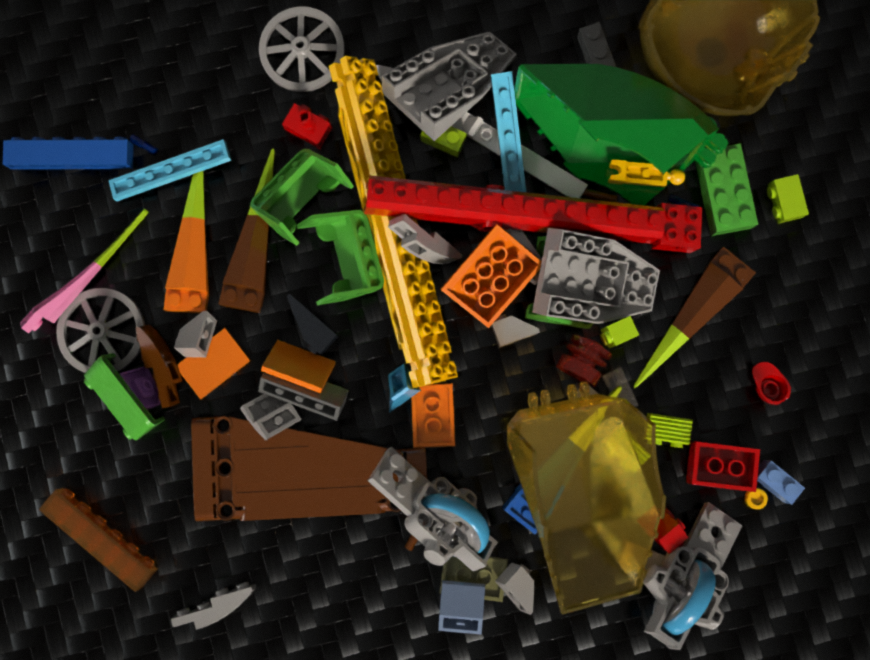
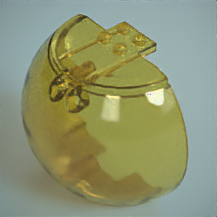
M650 0L640 19L638 28L640 29V41L644 58L650 71L659 83L685 97L704 113L717 116L751 115L764 106L776 87H779L785 81L790 82L797 75L798 71L796 69L810 55L808 52L813 44L809 40L817 30L820 17L817 15L819 12L817 0Z

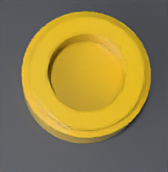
M756 488V492H746L745 502L750 508L762 509L766 506L768 497L764 490Z

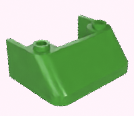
M303 149L251 200L250 206L280 236L297 246L299 242L292 234L297 225L293 217L319 190L322 192H332L339 184L350 189L354 185L337 163L310 149Z
M351 210L315 214L297 224V229L315 227L317 235L321 240L334 242L343 280L333 284L332 294L316 301L317 305L349 300L375 292L383 287L384 278L369 221L363 211Z

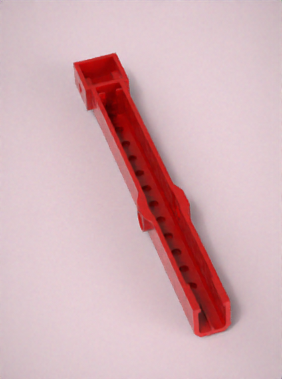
M372 175L368 176L366 182V189L368 190L364 214L398 217L406 214L411 219L471 225L483 232H490L496 224L505 231L514 229L547 233L548 228H554L612 240L652 244L651 249L692 253L701 248L702 207L661 203L654 207L508 191L501 185H487L485 188Z

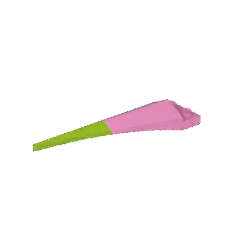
M144 209L126 230L88 267L51 296L34 306L20 322L21 328L27 333H30L31 330L36 331L43 323L42 317L55 323L149 212Z

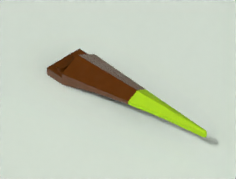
M274 149L269 154L254 197L273 178ZM251 206L223 280L219 305L261 313L265 295L269 224Z
M723 246L706 266L680 312L636 380L634 388L638 387L743 290L744 286L756 272Z

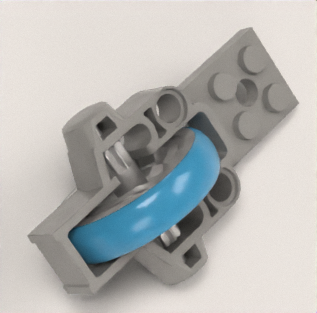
M392 447L387 449L367 481L407 515L405 527L409 533L425 546L424 557L430 563L438 566L445 564L453 556L457 557L472 571L486 567L487 561L498 542L490 536L488 523L477 510V496L469 489H457L444 477H439L430 482ZM393 473L398 476V482L394 481Z
M704 503L688 535L689 538L684 542L683 546L677 547L670 554L667 553L661 565H652L643 577L644 585L656 599L652 616L644 632L664 643L669 649L681 650L694 624L714 630L721 624L724 618V611L719 606V603L728 587L729 579L721 568L742 525L711 503ZM713 526L716 527L718 530V535L716 538H714L711 534V529ZM679 553H681L682 555L681 561L679 559ZM696 556L704 560L706 563L700 560H695Z

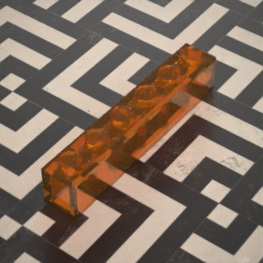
M67 488L56 489L39 510L133 591L140 590L157 570L154 566V561L147 556L143 557L134 544L123 540V535L119 531L110 529L106 525L105 519L98 515L95 516L90 512L91 508L84 502L76 500L74 498L75 494Z

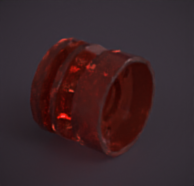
M573 334L570 340L577 346L567 344L566 346L573 355L562 354L556 367L571 377L596 387L602 374L595 369V366L606 367L607 363L600 358L610 360L612 354L596 341Z

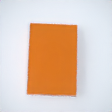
M224 328L212 337L206 358L186 357L177 365L181 375L200 399H203L251 360L229 331Z
M277 340L263 363L261 371L321 393L336 361L317 354L314 355L312 352Z
M453 383L421 386V391L411 397L413 448L455 446Z

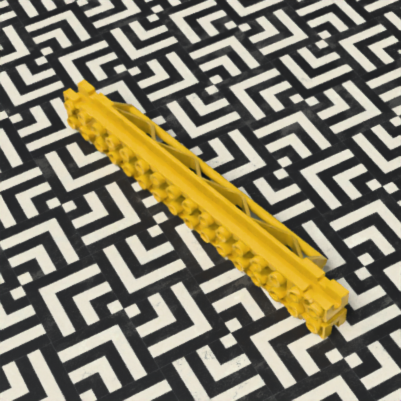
M344 56L340 59L341 63L329 65L332 81L336 82L338 86L335 89L339 104L338 117L364 212L368 190L366 189V182L369 175L399 179L406 178L384 99L382 85L376 80L378 72L374 59L362 58L358 60L357 57ZM366 214L384 278L383 290L399 350L403 349L406 364L410 363L412 371L409 372L412 387L417 388L458 377L454 361H450L449 353H452L428 261L414 256L401 247L402 239L388 228L389 221L396 217ZM412 219L416 224H418L417 219Z

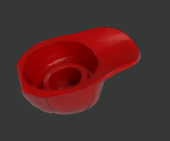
M760 362L753 367L752 373L756 383V391L763 401L768 404L778 405L790 397L791 386L788 380L772 363Z

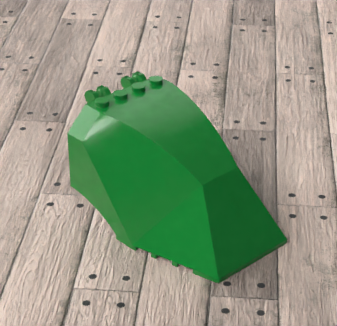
M521 64L518 67L514 88L516 106L527 120L532 118L540 128L537 131L538 134L544 133L553 146L550 149L553 152L555 150L559 152L565 160L563 165L579 180L591 181L614 191L630 204L646 205L671 182L667 180L666 187L608 183L610 176L618 174L617 170L609 168L611 160L650 163L662 174H665L667 171L671 172L674 169L684 171L694 161L705 169L709 168L715 162L716 155L722 154L723 150L727 148V138L725 139L723 134L716 133L719 128L713 118L707 117L693 103L671 88L638 73L602 64Z

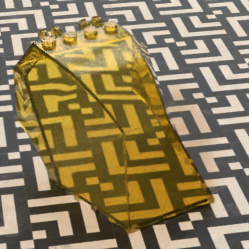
M580 382L579 393L581 397L577 398V388L575 384H571L567 388L569 400L551 403L548 390H542L540 396L542 406H538L536 393H529L528 404L530 408L518 410L507 424V445L542 544L562 615L641 593L643 581L647 574L645 569L648 557H652V544L654 538H658L659 535L657 528L660 519H664L666 496L663 493L657 464L656 425L626 399L599 394L590 395L587 382Z

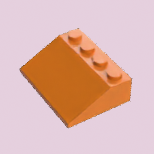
M496 224L444 284L441 290L489 328L540 270L542 261Z

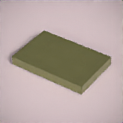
M452 556L443 564L440 594L442 591V580L485 584L484 600L503 602L504 591L495 580L507 568L508 558L490 556L486 567L472 571L457 557Z

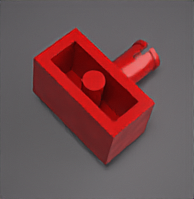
M294 103L282 123L284 129L321 149L332 130L329 123L330 120L321 114L317 116L311 113L312 110L306 105L301 104L299 106Z
M656 505L638 521L645 531L670 554L677 547H682L684 541L689 537L684 532L685 525L678 518L674 520V515L667 508L663 510L659 505Z

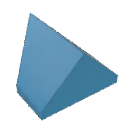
M404 363L388 374L390 388L389 413L421 391L420 387H412L409 376L410 371Z

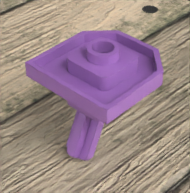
M141 367L120 373V376L147 410L160 405L157 384L149 368Z

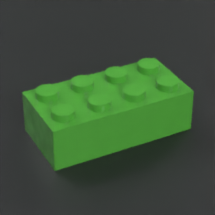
M741 143L726 146L727 148L723 150L722 154L716 155L715 162L709 168L705 169L695 161L711 236L747 230L758 225Z

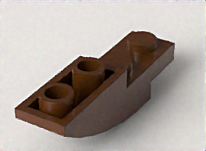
M151 325L136 327V338L142 353L141 359L145 369L153 367V378L157 384L158 399L161 402L162 408L179 404L176 383L182 382V378L171 350Z

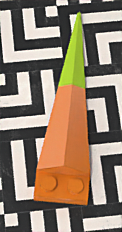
M204 171L195 173L192 177L165 286V311L199 314L202 311H207L209 286L205 233Z

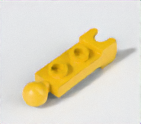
M615 159L609 163L610 169L618 171L617 175L613 174L608 179L610 184L666 187L667 180L674 185H680L685 180V173L680 169H674L671 172L667 171L665 174H662L650 163L626 162V160Z

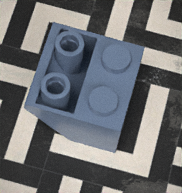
M442 580L438 631L481 635L485 584Z

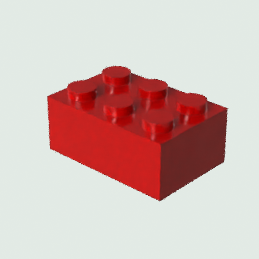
M690 441L686 483L756 492L760 449Z

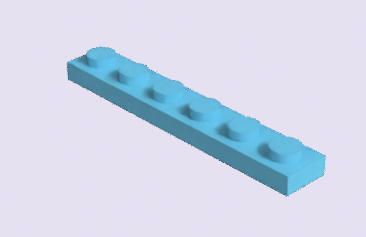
M512 71L490 74L504 187L508 191L526 192Z
M223 139L108 181L113 199L120 201L229 162L231 157L227 143Z

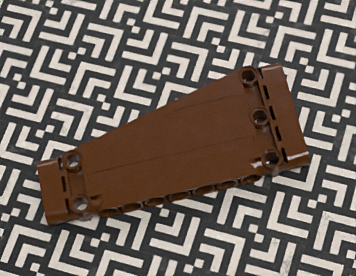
M230 416L192 418L194 517L196 521H227L231 519L249 521L385 513V511H401L398 507L393 506L388 498L367 481L386 450L389 449L387 447L287 428L265 440L250 422L245 419ZM223 420L229 422V429L227 431L221 429L220 425ZM426 448L395 449L403 458L404 452H407V461L427 478ZM224 462H228L231 465L229 473H225L222 470ZM393 473L394 481L398 482V476ZM226 504L232 507L233 511L230 516L224 513L223 509Z

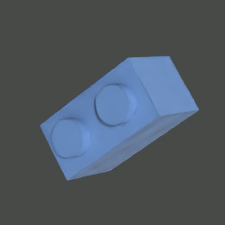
M763 460L760 463L757 481L782 502L792 505L805 487L774 462Z

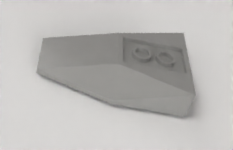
M491 32L433 46L381 75L383 95L435 141L484 97L492 87L490 74L503 73L516 58V53Z
M548 228L532 312L549 317L596 324L650 312L653 308L660 270L616 240Z

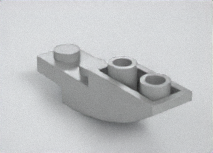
M406 214L389 221L388 228L402 239L401 247L414 256L435 264H448L462 258V254L438 233L428 234Z
M244 582L236 585L237 589L229 591L228 588H223L215 591L216 595L210 598L212 605H210V602L197 605L198 609L190 611L189 608L177 611V615L171 618L173 627L194 622L197 630L219 621L238 608L255 590L256 584L249 585V582Z

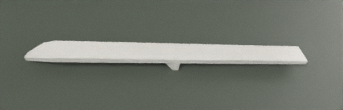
M376 65L377 76L382 82L381 75L393 68ZM466 112L452 125V127L467 133V137L500 156L497 130L483 122L481 117H475ZM521 145L525 172L566 197H581L588 184Z

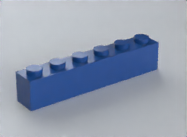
M12 137L11 140H3V165L10 169H133V144L125 137H114V140H106L104 137H94L93 140H86L83 137H73V140H65L62 137H53L52 140H45L41 137H33L32 140Z

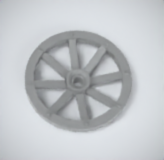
M293 7L278 13L267 23L259 41L260 60L268 76L279 86L296 92L313 91L325 86L332 80L330 70L312 53V50L337 52L334 63H341L340 59L345 55L344 40L338 25L327 14L311 7ZM304 16L322 21L317 28L306 37L304 36ZM298 17L297 36H293L280 24L290 18ZM328 27L333 32L337 44L310 43ZM275 29L291 42L290 44L267 47L269 38ZM298 45H304L302 48H298ZM291 51L279 68L274 71L268 61L267 54ZM307 57L324 73L322 77L311 82H306L305 59ZM295 58H298L299 83L288 81L281 77Z
M95 288L84 291L74 299L59 317L57 324L59 349L64 358L73 367L86 372L97 360L99 344L101 342L109 354L114 353L117 356L113 359L115 362L113 367L119 372L128 367L137 358L141 349L136 337L113 332L111 328L132 317L135 319L136 327L145 326L143 315L135 302L121 292L107 288ZM107 296L97 321L88 303V299ZM114 298L120 300L129 308L130 311L106 323ZM80 304L88 317L90 325L69 320L73 311ZM67 326L87 331L88 334L72 345H68L66 336ZM97 328H100L99 334H96ZM110 337L134 343L124 359L121 360L108 339ZM92 340L89 362L86 365L78 360L73 352Z

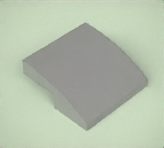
M266 394L255 398L240 408L250 424L265 440L301 420L292 404Z

